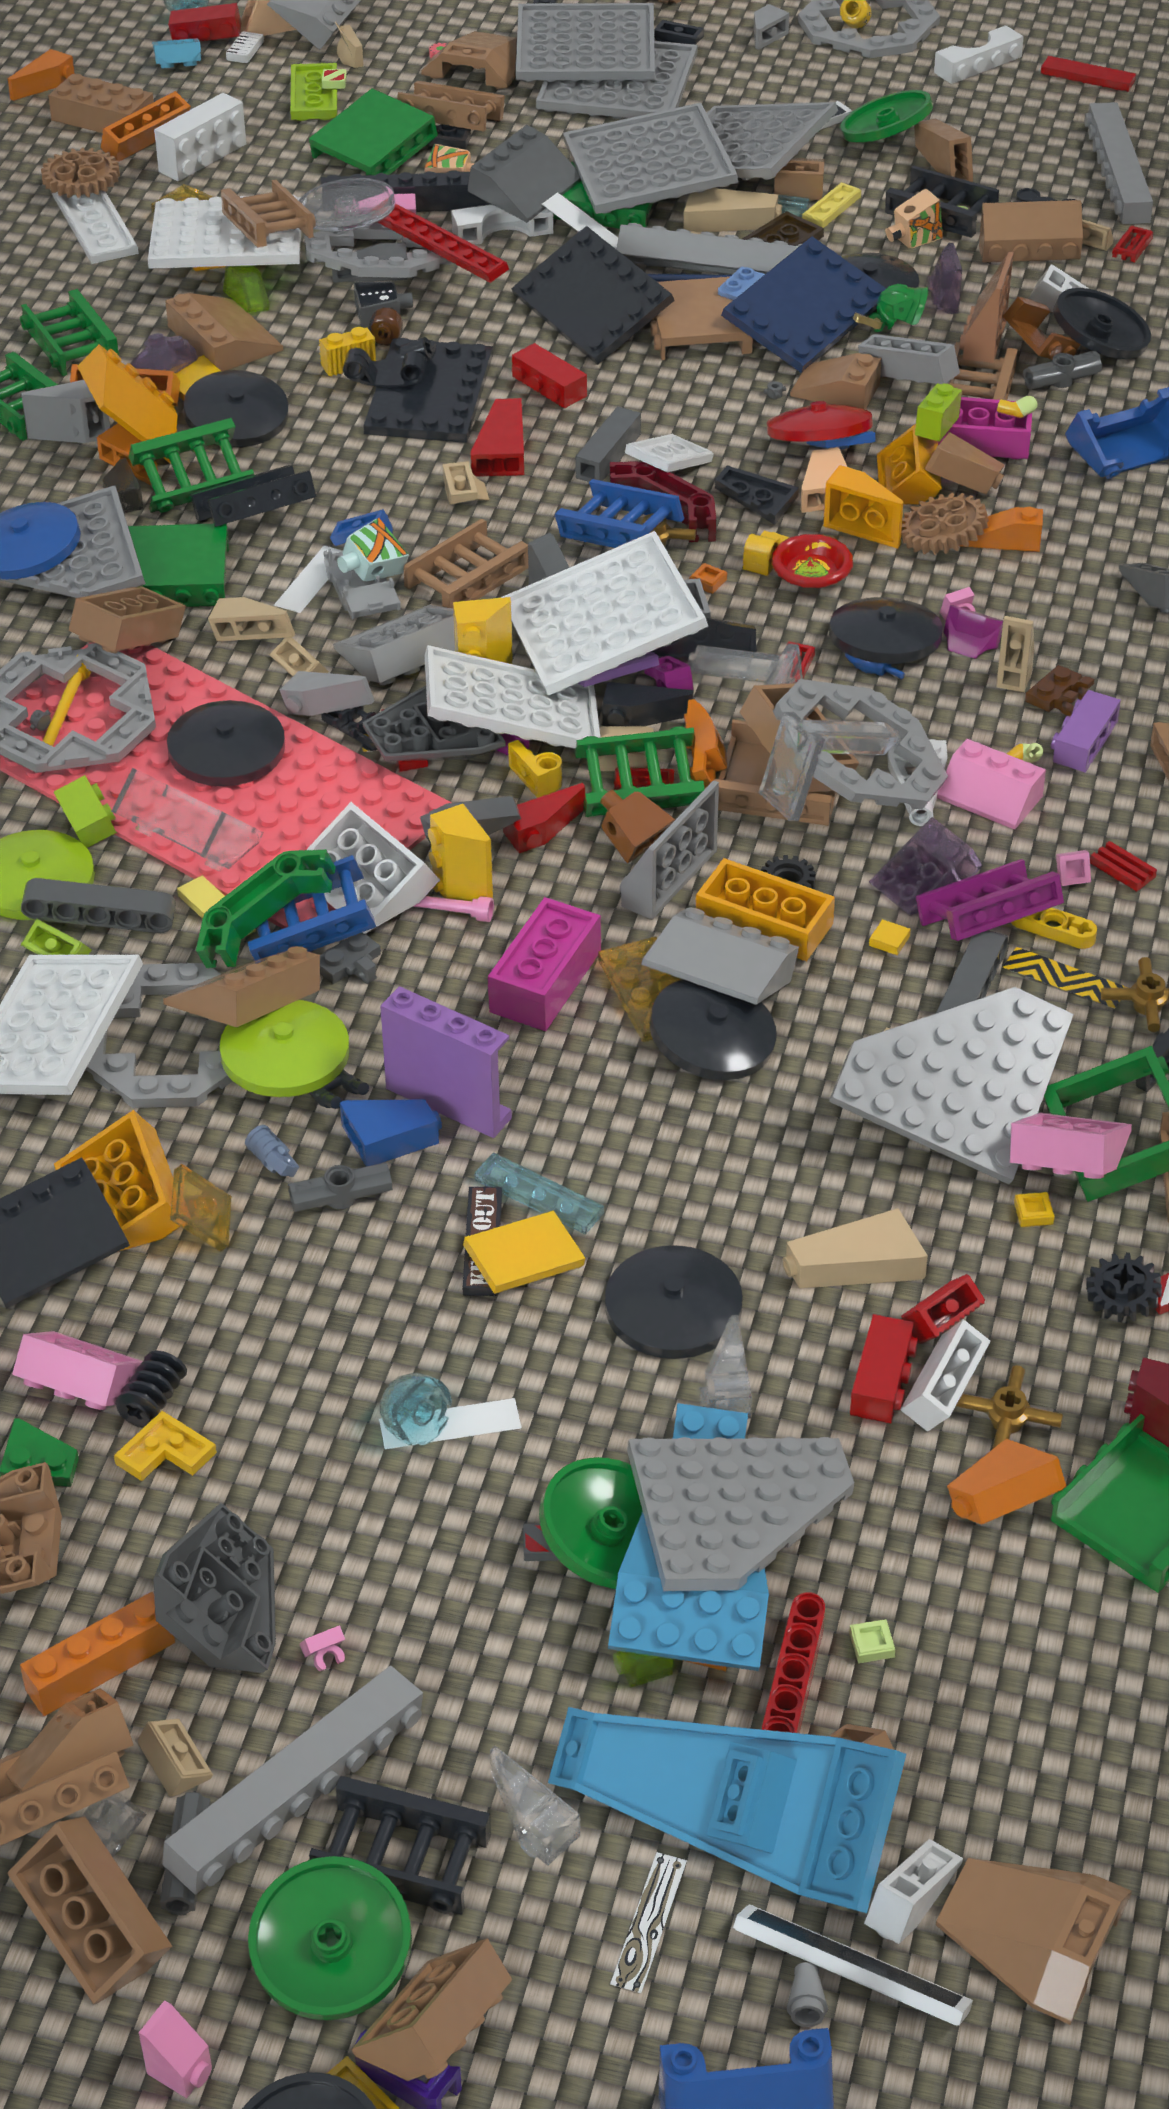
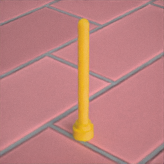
M83 663L78 672L69 679L42 742L52 747L81 681L87 679L92 672L86 669Z

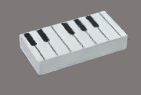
M242 31L226 52V59L228 61L248 63L264 42L263 34Z

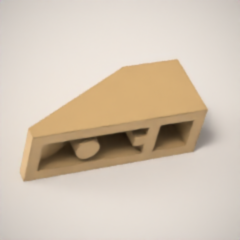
M246 597L218 599L208 618L216 641L294 637L295 635L286 610Z
M1004 616L997 688L1025 693L1033 666V621Z

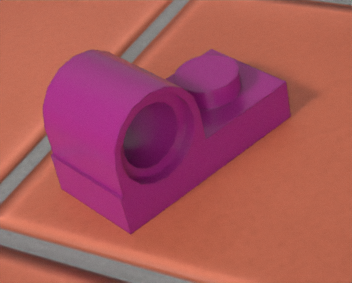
M671 656L658 658V666L644 669L646 675L655 678L657 687L694 690L690 665Z

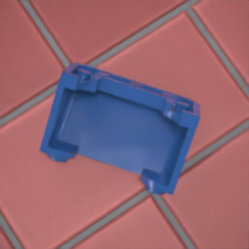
M1169 387L1159 389L1157 391L1159 397L1149 402L1148 399H1144L1138 407L1099 417L1097 413L1092 414L1090 409L1078 412L1065 432L1068 443L1100 477H1106L1107 479L1113 478L1121 472L1169 459Z
M829 2029L805 2030L795 2035L790 2043V2063L713 2072L706 2071L705 2059L697 2047L684 2043L660 2045V2108L834 2109L832 2046Z

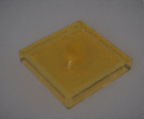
M181 1164L174 1169L170 1220L221 1252L229 1246L232 1196Z

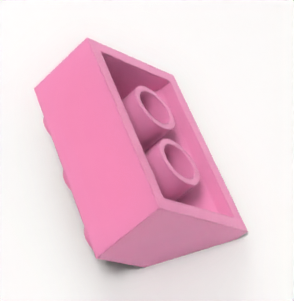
M966 739L952 755L946 770L948 777L938 790L937 799L1015 830L1043 797L1046 769Z
M1038 1113L1011 1123L1010 1163L1022 1164V1169L1041 1170L1042 1167L1053 1168V1173L1066 1175L1077 1171L1084 1172V1177L1104 1178V1174L1117 1169L1131 1133L1132 1124Z
M55 1331L23 1334L12 1375L23 1378V1384L29 1387L43 1389L44 1386L55 1389L54 1395L73 1400L76 1396L85 1399V1405L90 1408L105 1410L106 1406L116 1405V1398L123 1392V1388L130 1382L131 1376L137 1371V1367L143 1361Z

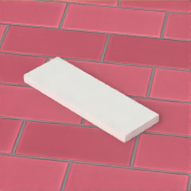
M100 190L99 195L90 193V197L84 194L80 198H77L76 195L68 198L67 194L59 196L58 192L51 193L91 264L139 254L136 242L105 191Z

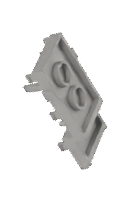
M328 549V552L327 550L323 552L328 580L333 583L345 611L348 610L351 619L400 610L401 602L394 589L395 583L392 578H389V581H387L386 577L380 578V576H376V580L363 581L354 569L346 573L339 569L337 559L343 556L342 552L332 554L331 549Z

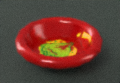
M802 534L790 537L776 547L772 553V567L780 578L790 584L804 588H823L835 585L849 575L853 569V555L845 544L835 538L821 534Z

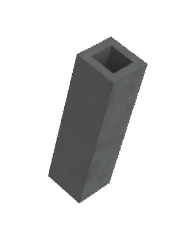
M616 407L575 456L576 479L589 482L592 479L603 481L610 473V462H619L626 454V445L635 442L640 437V412Z

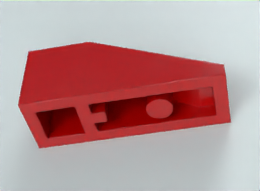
M580 783L518 804L517 807L521 819L503 828V833L516 851L522 853L547 844L584 810L585 785Z

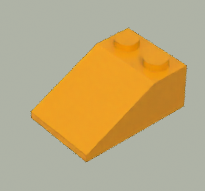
M839 465L826 481L823 527L897 549L900 547L903 500L865 472Z

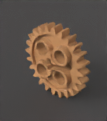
M84 147L80 151L72 148L69 153L62 151V155L54 154V159L48 158V163H43V168H41L42 182L46 189H51V193L58 192L59 196L67 194L68 198L73 195L80 198L84 194L90 197V193L99 195L100 190L107 192V187H114V183L118 182V177H120L119 163L116 161L115 156L110 157L109 152L103 154L101 149L94 152L93 148H90L88 151H85Z
M951 493L948 497L940 494L938 499L929 497V502L927 503L919 501V507L911 506V512L904 513L905 518L902 519L901 538L903 544L906 543L908 549L913 547L914 552L922 549L923 554H927L930 550L933 551L934 555L939 550H943L947 554L951 548L958 551L960 545L968 547L969 540L977 541V535H983V529L988 528L987 522L989 520L985 504H981L980 499L974 500L973 495L965 498L964 493L957 497H954V493Z

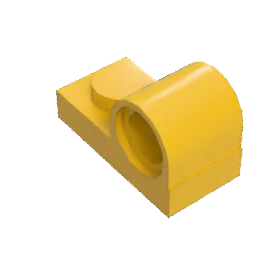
M765 530L760 536L750 534L744 546L743 570L768 576L773 570L772 553L781 542L789 537Z
M519 740L508 743L509 767L536 798L556 792L562 787V759L559 755L545 752L534 756L532 751L526 749Z

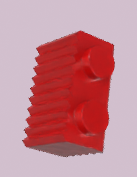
M965 1274L935 1291L901 1315V1319L914 1322L913 1336L919 1337L918 1343L922 1344L939 1337L940 1334L954 1326L959 1320L964 1319L965 1316H968L975 1309L985 1304V1299L971 1277Z

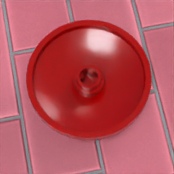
M816 401L810 403V406L789 410L767 421V435L777 440L796 442L845 438L871 429L873 426L872 413L857 407L826 404L825 401Z

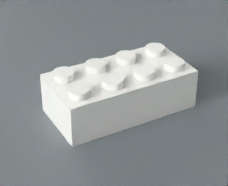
M221 93L154 129L159 172L179 182L246 145L243 102L225 93Z

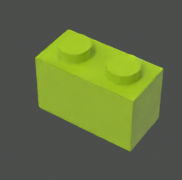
M937 383L918 406L915 435L940 442L959 418L962 389L954 388L946 383Z
M84 775L54 791L76 835L86 848L117 833L111 822L116 817L108 803L102 806L100 801L105 798L97 783L90 785L87 777Z

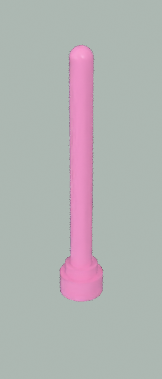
M425 896L414 907L469 913L471 917H476L477 921L490 922L494 911L493 898L481 896L478 899H473V901Z

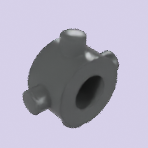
M777 381L770 382L767 385V389H764V394H767L772 399L781 398L783 391H786V386Z
M41 710L34 711L30 717V728L33 731L36 728L41 731L45 730L51 722L49 716L51 713L48 710L45 712Z

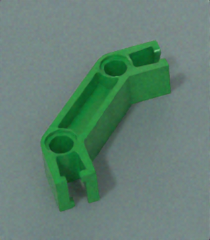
M327 849L283 852L210 907L203 916L196 952L205 967L215 968L217 966V960H213L215 953L220 954L227 967H235L241 939L299 894L331 893L332 881L328 879L325 872L334 874L336 867Z

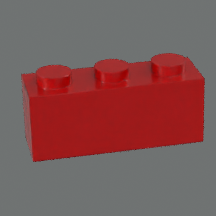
M237 3L174 10L170 13L168 23L172 40L198 38L199 41L239 37L242 24Z
M536 343L512 354V377L564 409L587 397V374Z
M873 1314L851 1392V1416L891 1424L895 1410L901 1411L905 1396V1390L901 1389L902 1383H909L912 1363L907 1362L909 1357L915 1358L919 1337L913 1336L914 1322Z

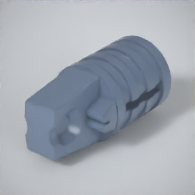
M257 1126L247 1135L245 1146L270 1172H278L281 1176L294 1177L300 1168L299 1165L288 1153L290 1149L268 1126Z

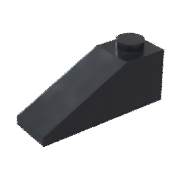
M608 682L602 703V726H648L682 719L684 714L687 713L688 700L694 699V690Z

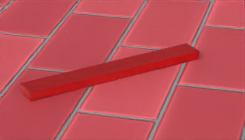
M388 201L372 213L374 221L489 283L509 270L506 261L392 201Z

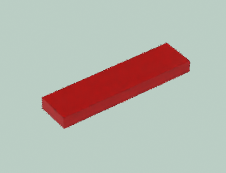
M1048 56L1041 66V74L1126 92L1131 89L1136 80V73Z

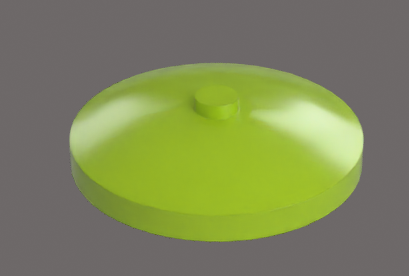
M28 830L0 838V916L16 920H36L28 918L21 911L25 885L33 878L93 884L94 865L89 850L79 840L70 835L51 830Z
M297 1000L239 1027L227 1025L220 1039V1058L223 1069L229 1078L250 1092L270 1097L299 1096L326 1086L342 1072L349 1058V1036L342 1020L332 1011L313 1002Z

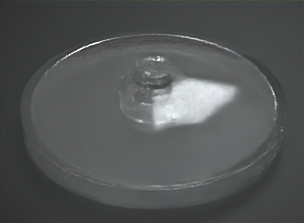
M347 178L331 181L309 190L299 199L315 216L316 226L313 229L332 232L354 230L374 224L388 216L396 204L393 188L383 181L371 178Z

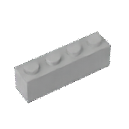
M873 334L858 345L860 354H870L873 357L882 358L880 377H891L896 380L905 379L915 381L916 383L926 382L936 385L937 383L948 384L951 379L960 373L954 344Z

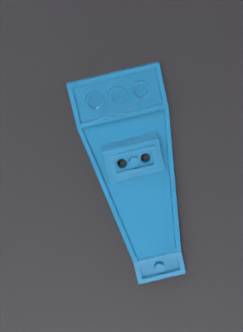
M678 1403L672 1439L682 1437L690 1439H713L716 1437L745 1439L748 1413ZM642 1512L618 1572L608 1649L759 1671L769 1597L765 1568L760 1572L754 1571L749 1575L747 1583L739 1590L663 1591Z
M568 1707L548 1783L578 1791L793 1893L867 1913L906 1753L838 1737L601 1714Z

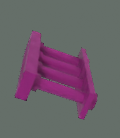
M1023 859L916 896L921 925L926 926L942 919H947L951 939L956 941L1064 903L1060 875L1056 872H1050L1029 879L1027 878L1025 861Z

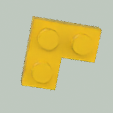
M161 1411L114 1455V1460L117 1466L143 1481L165 1459L193 1476L217 1451L216 1444L166 1412Z

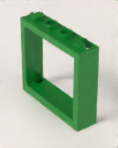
M1152 1046L1048 1085L1044 1094V1100L1050 1114L1066 1116L1063 1109L1066 1106L1152 1074L1169 1110V1080L1166 1078V1075L1169 1074V1069L1164 1057L1160 1056L1157 1058ZM1169 1141L1121 1158L1117 1169L1104 1174V1178L1084 1177V1172L1074 1171L1087 1202L1169 1172Z

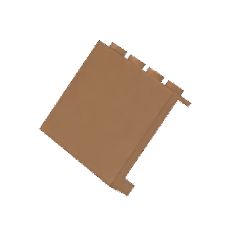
M730 277L658 282L672 293L675 300L650 321L651 336H654V348L659 350L661 360H665V346L739 341L742 354H752L753 338L721 316L723 308L733 300L718 295V288Z
M733 719L731 739L726 752L727 769L721 770L719 779H714V781L719 782L718 810L829 826L837 792L831 790L799 793L782 769L779 768L768 750L763 746L754 731L748 726V723ZM838 734L845 745L848 746V735Z
M27 1748L0 1759V1846L129 1788L130 1786L117 1751L113 1750L22 1792L7 1778L6 1772Z

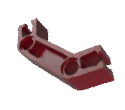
M643 461L610 462V483L679 496L684 516L682 523L687 525V529L696 530L695 541L689 540V542H698L699 535H697V529L704 528L708 529V542H716L715 500L710 493L670 472H665Z

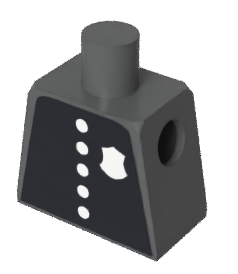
M392 281L353 282L355 307L360 326L363 328H368L373 313L383 307L391 308L400 314V309L413 308L412 293L397 294L395 283Z

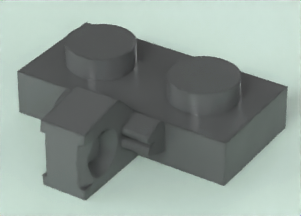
M363 932L348 937L320 955V974L332 984L352 974H355L366 984H369L377 979L376 964L372 960L381 955L380 945Z

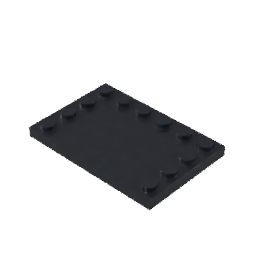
M588 226L580 230L511 288L518 299L597 365L675 301L672 293Z
M408 338L392 339L386 359L401 355V345L415 340ZM436 342L434 357L426 362L423 379L419 383L399 388L376 387L363 425L364 434L467 443L493 357V346L460 344L458 342Z

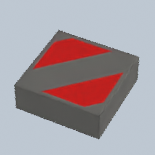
M523 1524L524 1561H560L548 1546L540 1524Z

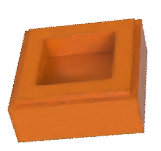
M703 563L689 579L700 578L703 590L713 594L727 581V572Z

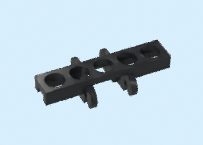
M359 706L343 711L338 710L321 714L322 721L371 749L377 750L370 737L364 735L367 732L363 728V722L376 715L375 712L366 713L364 707ZM360 716L362 717V720L358 723L354 722Z

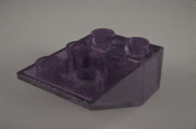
M931 817L869 883L909 916H912L918 912L917 895L974 876L983 865L973 848Z

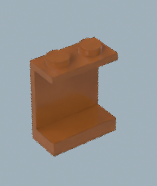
M1018 296L1002 316L1038 356L1051 360L1058 353H1067L1074 356L1076 350L1081 345L1074 339L1063 335L1051 333L1047 337L1039 326L1051 312L1045 304Z

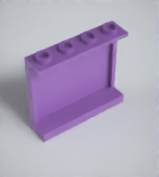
M399 986L380 1006L386 1089L409 1100L425 1099L431 1110H436L448 1118L495 1138L512 1119L511 1109L501 1105L499 1100L498 1051L509 1040V1035Z

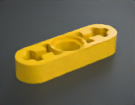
M1052 907L1011 922L1016 928L1079 949L1090 948L1096 942L1097 926L1094 922ZM1049 921H1055L1060 923L1061 925L1058 927H1052L1047 925L1046 923Z

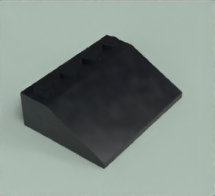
M82 1157L0 1198V1298L6 1309L130 1246Z

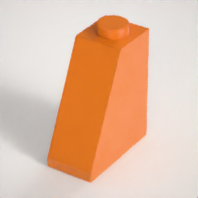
M1005 1439L947 1485L952 1500L951 1505L956 1515L982 1525L1061 1491L1066 1487V1482L1058 1456Z

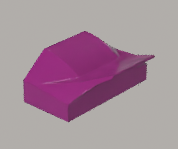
M950 605L943 631L947 637V650L976 659L983 652L998 648L1002 635L1003 620Z

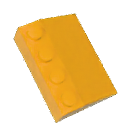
M98 345L77 366L99 409L140 441L177 432L178 414L172 405L174 400L165 391L160 393L156 390L157 387L149 378L145 377L142 379L139 376V372L130 363L123 364L119 355L112 349L107 351L101 345ZM165 457L164 459L171 464L170 460Z
M132 1110L54 1163L55 1170H58L81 1157L83 1158L130 1246L120 1251L161 1240L189 1221L156 1129L135 1110Z

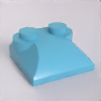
M198 38L152 42L155 62L160 64L161 68L174 67V63L183 62V66H195L197 61L201 60V47Z

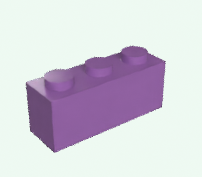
M1091 690L1086 692L1082 700L1078 699L1074 705L1073 714L1066 716L1061 732H1056L1052 739L1051 749L1054 750L1053 762L1086 773L1118 723L1121 700Z

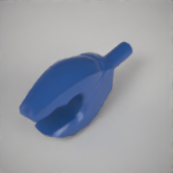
M845 653V657L856 668L865 673L883 676L888 672L900 679L904 678L905 673L892 667L891 664L869 662Z

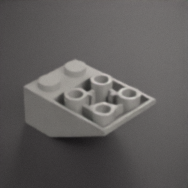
M84 380L21 392L28 439L89 443L97 441V436L110 428L109 416L99 409Z

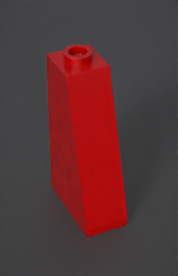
M522 398L495 399L471 450V470L476 477L525 475Z

